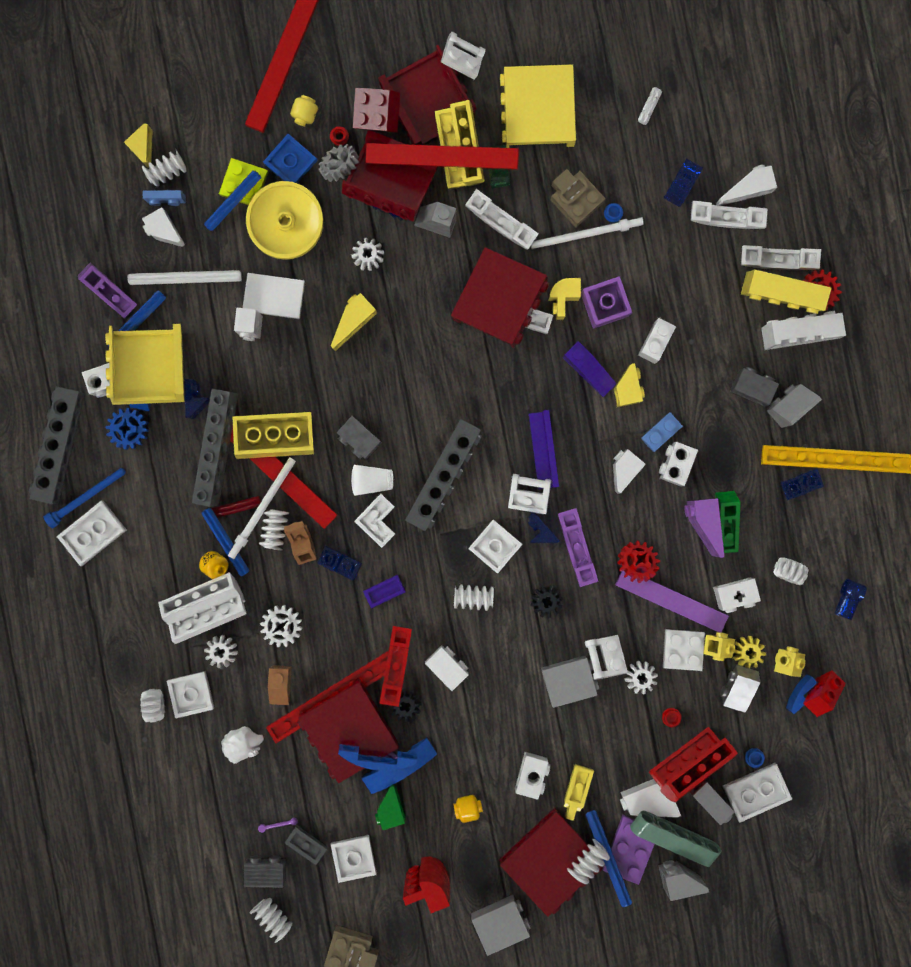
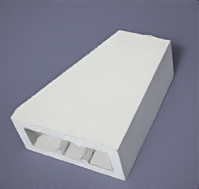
M654 779L620 792L623 797L620 799L624 811L628 810L630 815L638 816L644 810L659 817L681 816L676 802L670 801L661 793V788Z

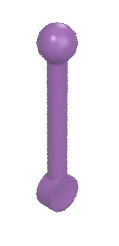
M292 818L289 821L270 825L261 824L258 830L263 833L266 829L289 824L296 825L298 820Z

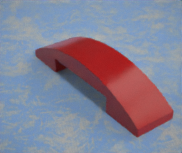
M397 626L392 628L379 704L399 707L412 629Z

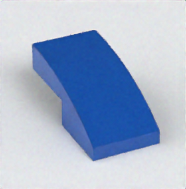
M806 674L794 688L786 706L789 712L795 714L804 706L803 702L806 699L804 695L818 683L812 676Z

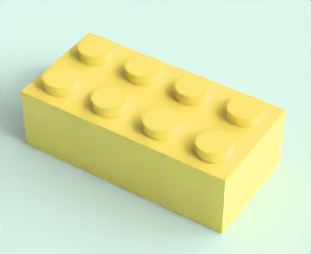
M311 412L233 416L234 454L236 459L314 454Z

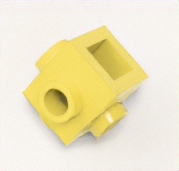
M716 632V635H706L703 654L713 656L712 659L718 661L732 658L735 652V639L728 638V634Z
M787 646V649H779L775 657L776 665L774 672L801 677L802 670L805 667V654L799 653V649Z

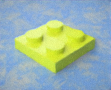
M231 158L219 192L220 196L228 198L252 171H256L260 174L261 179L240 201L249 205L254 195L264 187L268 170Z

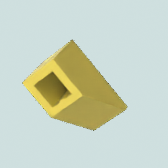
M635 363L628 366L614 388L617 407L640 403L643 401L642 398L645 397L644 389L639 385L638 380L641 378L640 370L636 368Z

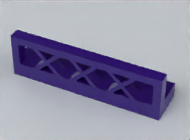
M549 410L530 413L528 415L537 479L552 480L551 488L559 487Z

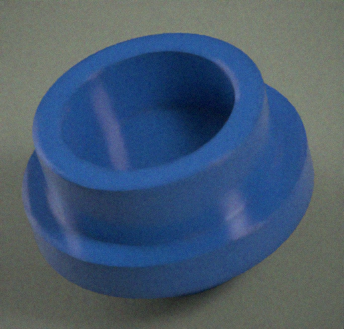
M616 203L607 205L604 210L605 219L611 223L618 222L623 216L622 207Z
M751 748L746 752L745 761L750 767L758 768L764 763L765 756L760 749Z

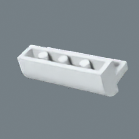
M230 572L158 602L161 617L169 625L171 639L174 644L247 614L243 593Z

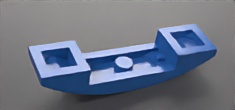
M426 737L413 745L411 750L408 751V753L417 754V764L393 771L372 770L362 776V780L371 794L401 781L436 756L437 752L429 739Z
M339 745L338 754L357 766L371 770L393 771L417 764L416 753L398 751L397 759L361 755L358 754L359 746Z

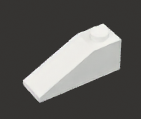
M764 165L754 167L747 176L717 201L716 205L722 206L772 193L777 188L772 166L765 167Z

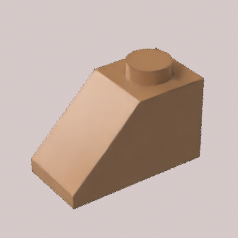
M272 665L269 668L268 694L270 704L289 705L292 666Z

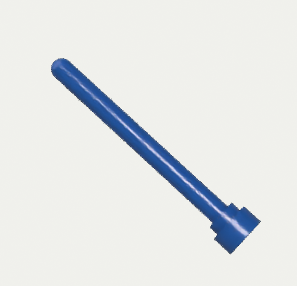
M118 469L59 511L49 512L43 516L45 522L52 529L60 524L62 517L125 475V469Z

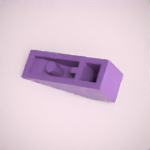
M91 262L77 276L83 284L123 318L137 305Z

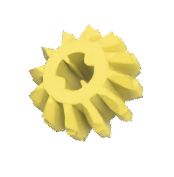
M748 636L746 640L744 637H740L741 644L735 642L738 648L735 649L734 653L737 655L733 659L739 661L738 665L740 666L745 665L746 668L750 669L752 665L757 668V661L760 663L764 662L760 657L766 656V653L761 651L765 646L759 644L760 640L758 638L753 640L752 636ZM750 649L752 650V654H749L748 656L746 655V651H749Z

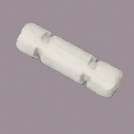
M652 88L638 118L639 123L643 125L648 123L662 93L660 89Z

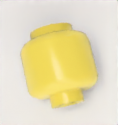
M301 95V98L295 99L290 114L295 119L294 122L305 127L306 124L314 122L318 111V106L315 104L316 101L304 95Z

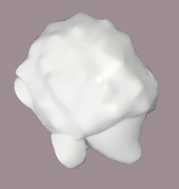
M245 726L237 730H231L221 741L222 752L233 764L238 763L248 757L256 756L259 753V745L264 740V737L254 733Z

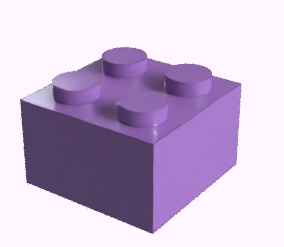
M620 276L584 288L581 291V296L593 329L629 317L632 314Z

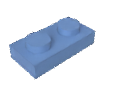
M181 190L143 191V199L151 206H160L161 203L179 206L180 203H186V195Z
M669 412L641 439L655 452L683 426Z

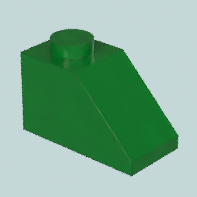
M396 783L388 788L375 814L376 822L378 825H381L382 830L405 824L406 817Z

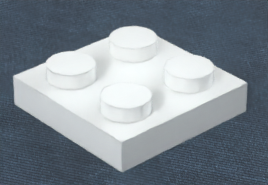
M492 520L468 549L496 573H499L522 546V543L496 521Z
M665 629L663 668L702 671L705 632Z
M206 671L167 680L175 718L214 709Z
M369 835L331 842L338 883L377 874Z

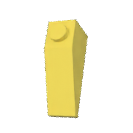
M361 293L353 295L347 301L349 304L345 307L331 344L334 351L340 348L377 314L376 309Z

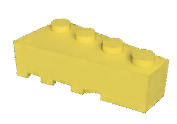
M752 270L746 272L741 295L750 296V299L759 301L761 299L769 300L768 303L780 305V303L787 304L788 308L799 310V307L807 309L806 312L818 314L819 311L826 310L831 287Z

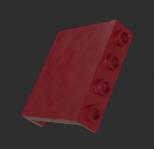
M436 45V51L393 75L387 78L385 74L378 77L382 90L400 92L398 120L412 145H426L439 138L435 111L451 108L450 104L469 100L466 95L467 89L463 82L459 83L457 79V71L441 63L444 49L441 50L439 45ZM470 99L469 101L472 104L473 115L475 118V110H477L474 101Z
M368 130L365 144L359 154V158H357L359 163L354 164L356 169H352L347 180L342 182V194L348 198H354L364 202L366 205H372L382 209L384 212L400 216L402 219L414 222L438 167L367 164V143L404 144Z
M485 247L451 317L458 323L467 324L515 348L516 344L519 345L523 339L524 334L522 332L524 328L528 327L531 323L533 310H537L541 300L539 298L542 292L545 293L548 289V277L544 273Z
M360 678L353 681V685L304 714L300 712L298 717L300 728L303 731L306 730L309 735V743L312 747L315 746L317 748L320 761L327 764L330 777L336 779L338 783L364 769L347 761L338 754L340 744L359 746L358 754L384 757L399 748L396 737Z
M553 808L499 859V863L504 871L548 917L551 914L557 913L565 900L569 901L572 899L579 887L583 888L586 885L576 880L568 872L567 868L574 870L572 862L579 864L577 856L584 858L585 856L582 851L589 852L590 850L587 846L588 844L561 816V813L556 808ZM599 866V872L603 869V866Z

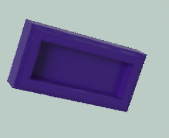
M398 574L363 591L371 608L406 592Z

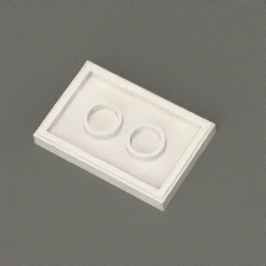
M248 273L243 308L256 309L260 314L300 319L305 281Z
M101 500L60 533L57 538L76 562L83 566L127 531V529L107 504Z
M776 763L723 785L739 822H743L792 800Z

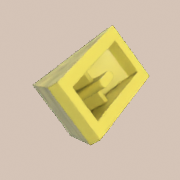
M143 124L124 143L149 168L148 163L152 159L153 130L148 124Z

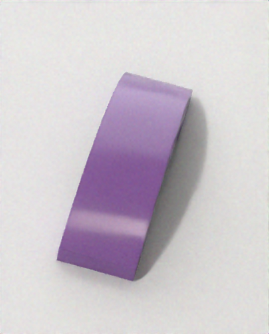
M577 508L558 513L564 540L579 586L582 587L598 582L581 528L582 525Z

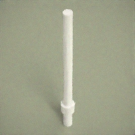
M643 218L619 220V223L536 240L531 244V249L618 230L621 232L627 231L629 228L643 225Z
M289 457L245 529L235 539L236 543L228 554L232 559H235L242 546L245 547L247 544V538L296 461Z

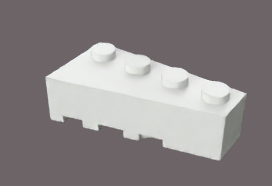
M835 311L823 313L821 316L810 314L804 316L805 318L791 317L786 320L768 321L767 325L761 328L764 348L769 350L840 339L846 336L843 313L836 314Z

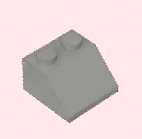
M792 384L784 391L785 395L782 398L777 397L770 403L771 407L767 412L783 428L796 423L822 399L802 384L796 386Z
M669 860L663 862L662 865H658L663 888L670 901L709 893V889L702 878L681 863Z

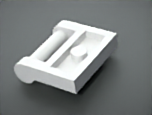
M451 32L445 45L441 63L475 80L479 73L485 49L482 47L478 48L457 37L456 33ZM453 44H455V45H457V46L463 48L464 50H466V51H468V52L474 54L475 57H473L472 55H470V54H468V53H466V52H464V51H462V50L456 48L455 46H453Z
M513 474L508 508L546 514L552 480L520 477L519 474ZM518 484L541 487L544 490L543 493L517 488Z
M618 635L585 641L594 670V680L628 673ZM596 646H600L606 671L601 670Z

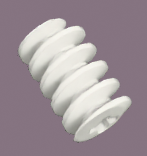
M177 150V155H174L171 151L169 152V159L163 155L162 163L155 159L156 166L151 162L148 163L149 169L142 166L151 184L153 183L158 187L160 186L159 180L166 183V176L170 180L173 179L172 173L179 176V169L184 173L186 172V166Z
M270 509V511L264 512L269 518L263 519V522L268 524V526L261 528L266 531V534L260 535L265 541L259 542V545L268 549L283 550L278 547L284 544L279 538L285 537V534L280 531L284 530L282 523L288 521L283 515H287L289 512Z
M460 584L458 590H456L455 586L454 608H457L459 603H461L462 609H465L468 604L470 610H472L474 604H476L477 610H480L481 606L484 605L485 611H488L489 606L493 608L494 588L490 587L489 592H487L486 586H483L481 591H479L478 586H475L473 591L470 585L467 586L466 590H464L462 584Z
M592 839L595 846L587 845L590 850L589 852L582 851L585 856L584 858L577 856L580 863L572 862L575 869L567 868L568 872L576 880L584 884L589 883L588 877L594 878L593 871L599 872V866L605 865L604 860L608 861L610 859L606 849L595 839Z
M267 898L260 901L250 911V914L257 912L254 919L262 918L259 925L267 924L264 931L272 930L269 937L277 936L274 942L276 943L289 932L292 923L290 921L286 922L287 917L285 915L280 917L282 911H275L277 905H270L272 899Z

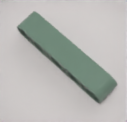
M644 810L638 814L630 825L631 831L636 836L706 867H710L722 852L716 842Z

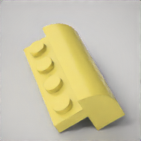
M469 100L450 104L451 108L435 111L440 146L479 147L472 104ZM444 167L448 189L473 186L484 182L482 168Z

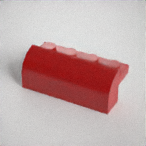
M707 727L651 769L649 774L660 786L661 793L670 801L677 802L736 757L738 752L726 738L720 741L714 732Z
M422 857L420 867L415 865L408 869L403 892L405 906L424 898L430 913L450 906V877L446 867L439 859Z

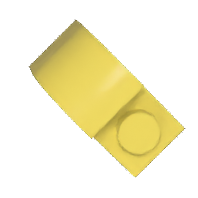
M565 278L553 286L548 301H556L552 306V313L556 314V320H564L565 301H579L581 298V278Z

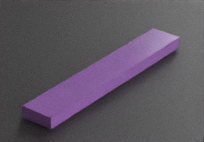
M621 571L615 584L616 586L712 630L722 632L729 617L728 615L651 580L645 582L643 579L641 583H638L637 579L631 582V577L625 578V571Z

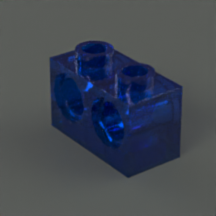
M686 158L666 192L664 199L680 207L703 167Z

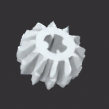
M364 238V244L361 241H357L359 248H352L356 252L352 254V258L357 259L354 262L356 266L361 264V270L368 266V270L372 271V265L375 268H379L377 262H383V258L380 256L384 255V251L379 250L382 247L380 243L375 245V239L368 243V239ZM367 251L370 253L371 251L372 256L370 258L366 256L365 258L364 253Z
M782 557L776 562L773 573L780 579L796 585H802L807 579L809 570L805 565L797 561Z
M221 635L220 640L215 636L213 637V642H207L210 648L204 649V652L210 653L205 658L206 660L212 659L211 666L217 662L218 668H221L223 664L225 667H228L230 662L236 660L232 655L238 654V651L233 650L237 644H230L232 641L231 637L225 641V635ZM224 649L225 653L219 654L218 650Z
M637 661V667L633 664L629 665L633 670H627L628 673L626 674L630 676L624 679L626 682H630L627 687L629 689L634 688V693L637 694L641 690L642 694H646V688L652 691L653 689L650 685H657L653 678L658 677V674L652 673L655 668L653 666L648 668V662L645 661L642 665L640 661ZM641 673H643L645 679H641V682H639L640 680L637 678V676H641Z
M149 689L142 692L140 706L143 720L150 723L162 720L165 713L162 691L160 689Z

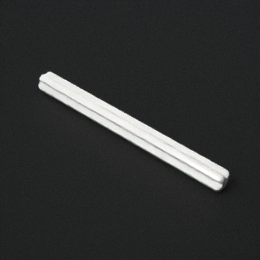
M239 270L128 274V283L130 285L237 282L242 280V273Z

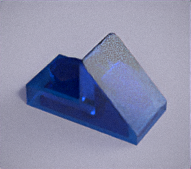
M184 379L185 417L194 419L209 404L210 398H197V395L200 394L199 384L193 379Z
M534 512L527 517L530 520L528 522L530 527L534 531L537 529L540 531L529 541L530 543H558L560 541Z

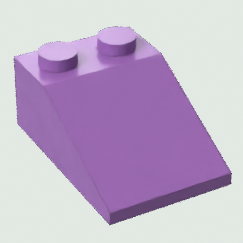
M718 498L687 501V505L684 507L685 515L689 518L690 523L711 556L724 557Z

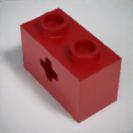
M832 670L815 679L818 683L810 689L803 702L816 717L834 709L846 685Z

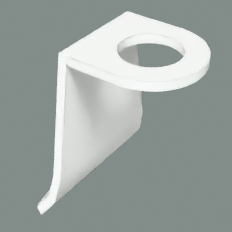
M354 465L351 479L354 496L392 490V469Z

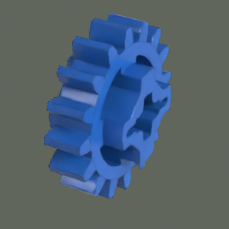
M127 408L125 412L123 409H119V414L113 412L114 418L108 419L111 424L105 427L110 430L106 435L112 437L111 443L117 442V448L123 446V449L128 450L130 445L132 449H136V443L143 445L141 439L148 438L144 433L149 432V429L145 428L149 423L143 421L144 415L138 416L139 411L134 410L132 412V409ZM133 418L136 419V421L138 422L139 426H137V425L134 423V419H133ZM125 427H130V431H125ZM116 432L121 435V439L117 436Z

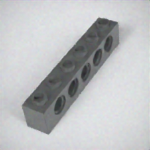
M57 386L51 396L53 402L51 409L47 413V427L44 428L42 433L43 444L38 450L39 460L33 471L35 477L29 488V499L49 504H59L85 393ZM66 403L68 408L67 411L63 413L61 408L62 405ZM59 422H62L63 429L61 431L57 430V425ZM57 440L59 446L54 450L53 443ZM52 459L54 461V466L50 469L48 466V462ZM46 478H48L50 481L48 487L44 486V480Z
M212 389L192 499L193 504L208 507L219 506L238 393Z
M460 419L405 521L423 531H426L427 528L432 529L436 521L433 518L436 512L440 513L443 509L445 495L450 496L455 487L452 485L454 479H459L464 470L461 468L464 461L468 463L473 454L470 451L473 444L477 446L482 437L479 434L481 432L480 429ZM460 438L468 439L469 445L466 448L459 447L458 440ZM452 454H456L460 458L459 463L456 465H452L448 461L449 456ZM442 471H448L451 475L447 482H443L439 478ZM433 488L441 490V496L437 499L432 498L430 495V491ZM425 504L430 505L432 508V512L428 516L423 515L421 512V507Z

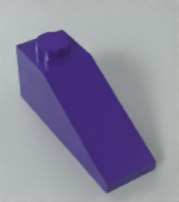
M579 341L563 356V359L602 397L617 384Z

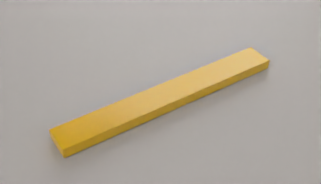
M762 445L761 464L911 474V454Z

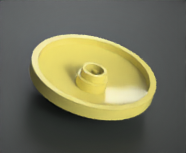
M279 181L263 187L250 201L246 213V226L251 240L263 253L277 259H294L308 253L317 244L323 230L324 218L318 200L307 188L294 182Z

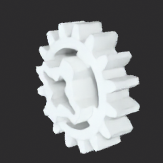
M277 605L274 607L275 611L272 609L267 610L269 616H262L265 621L260 623L261 626H264V629L260 632L266 633L264 640L271 639L270 645L277 642V647H280L282 643L287 647L288 641L293 644L295 642L294 637H300L297 631L303 629V627L298 626L302 619L296 618L299 613L293 614L292 607L286 610V605H283L281 609ZM279 613H283V614L288 615V617H287V618H284V617H281V616L278 615V614H279ZM270 620L273 623L271 630L269 629ZM288 621L282 629L275 631L281 623ZM292 622L294 624L293 632L290 630ZM275 635H282L284 639L277 638Z

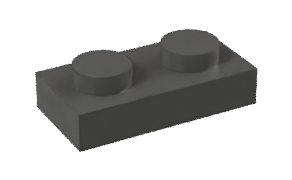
M297 825L285 841L286 845L315 865H317L328 848Z

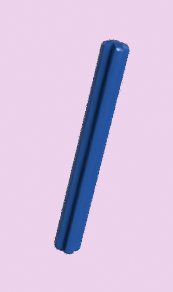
M595 810L586 813V818L594 838L606 849L610 856L608 861L604 860L621 906L627 907L632 904V900L597 812Z

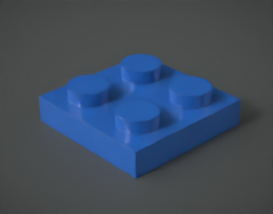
M287 134L263 163L283 181L298 183L318 160L292 136Z

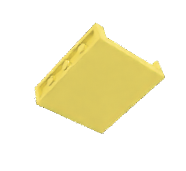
M573 65L504 67V73L500 74V86H504V93H501V105L505 106V112H501V122L505 124V131H502V143H506V148H509V145L566 143V147H574L576 130Z
M173 324V330L113 331L112 326H109V333L105 334L106 345H109V351H106V362H109V368H106V379L110 380V386H106L107 398L111 399L112 405L185 402L181 324Z

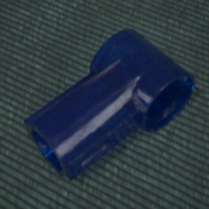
M846 579L842 584L841 598L834 614L852 620L858 603L866 595L867 587Z

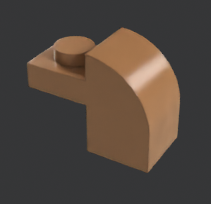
M300 521L284 526L285 534L291 543L292 553L298 565L316 560L313 541L307 525Z

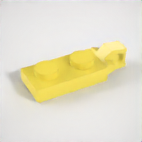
M577 764L574 765L564 799V807L567 808L566 819L574 821L576 811L581 812V809L584 807L594 773L593 769Z

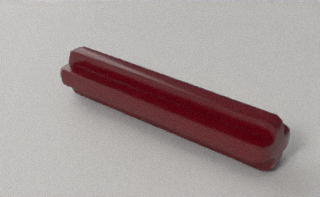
M259 496L211 509L218 518L256 508L262 501Z

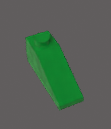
M735 491L715 492V499L718 498L724 553L738 552L740 500Z

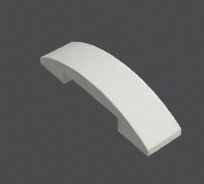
M476 189L465 206L497 232L528 250L539 233L525 223L522 224L492 203L490 198Z
M692 201L691 221L726 228L765 229L768 209L756 207L745 209L712 205L710 202Z
M743 245L741 265L775 270L820 269L821 249L801 248L800 250H787Z

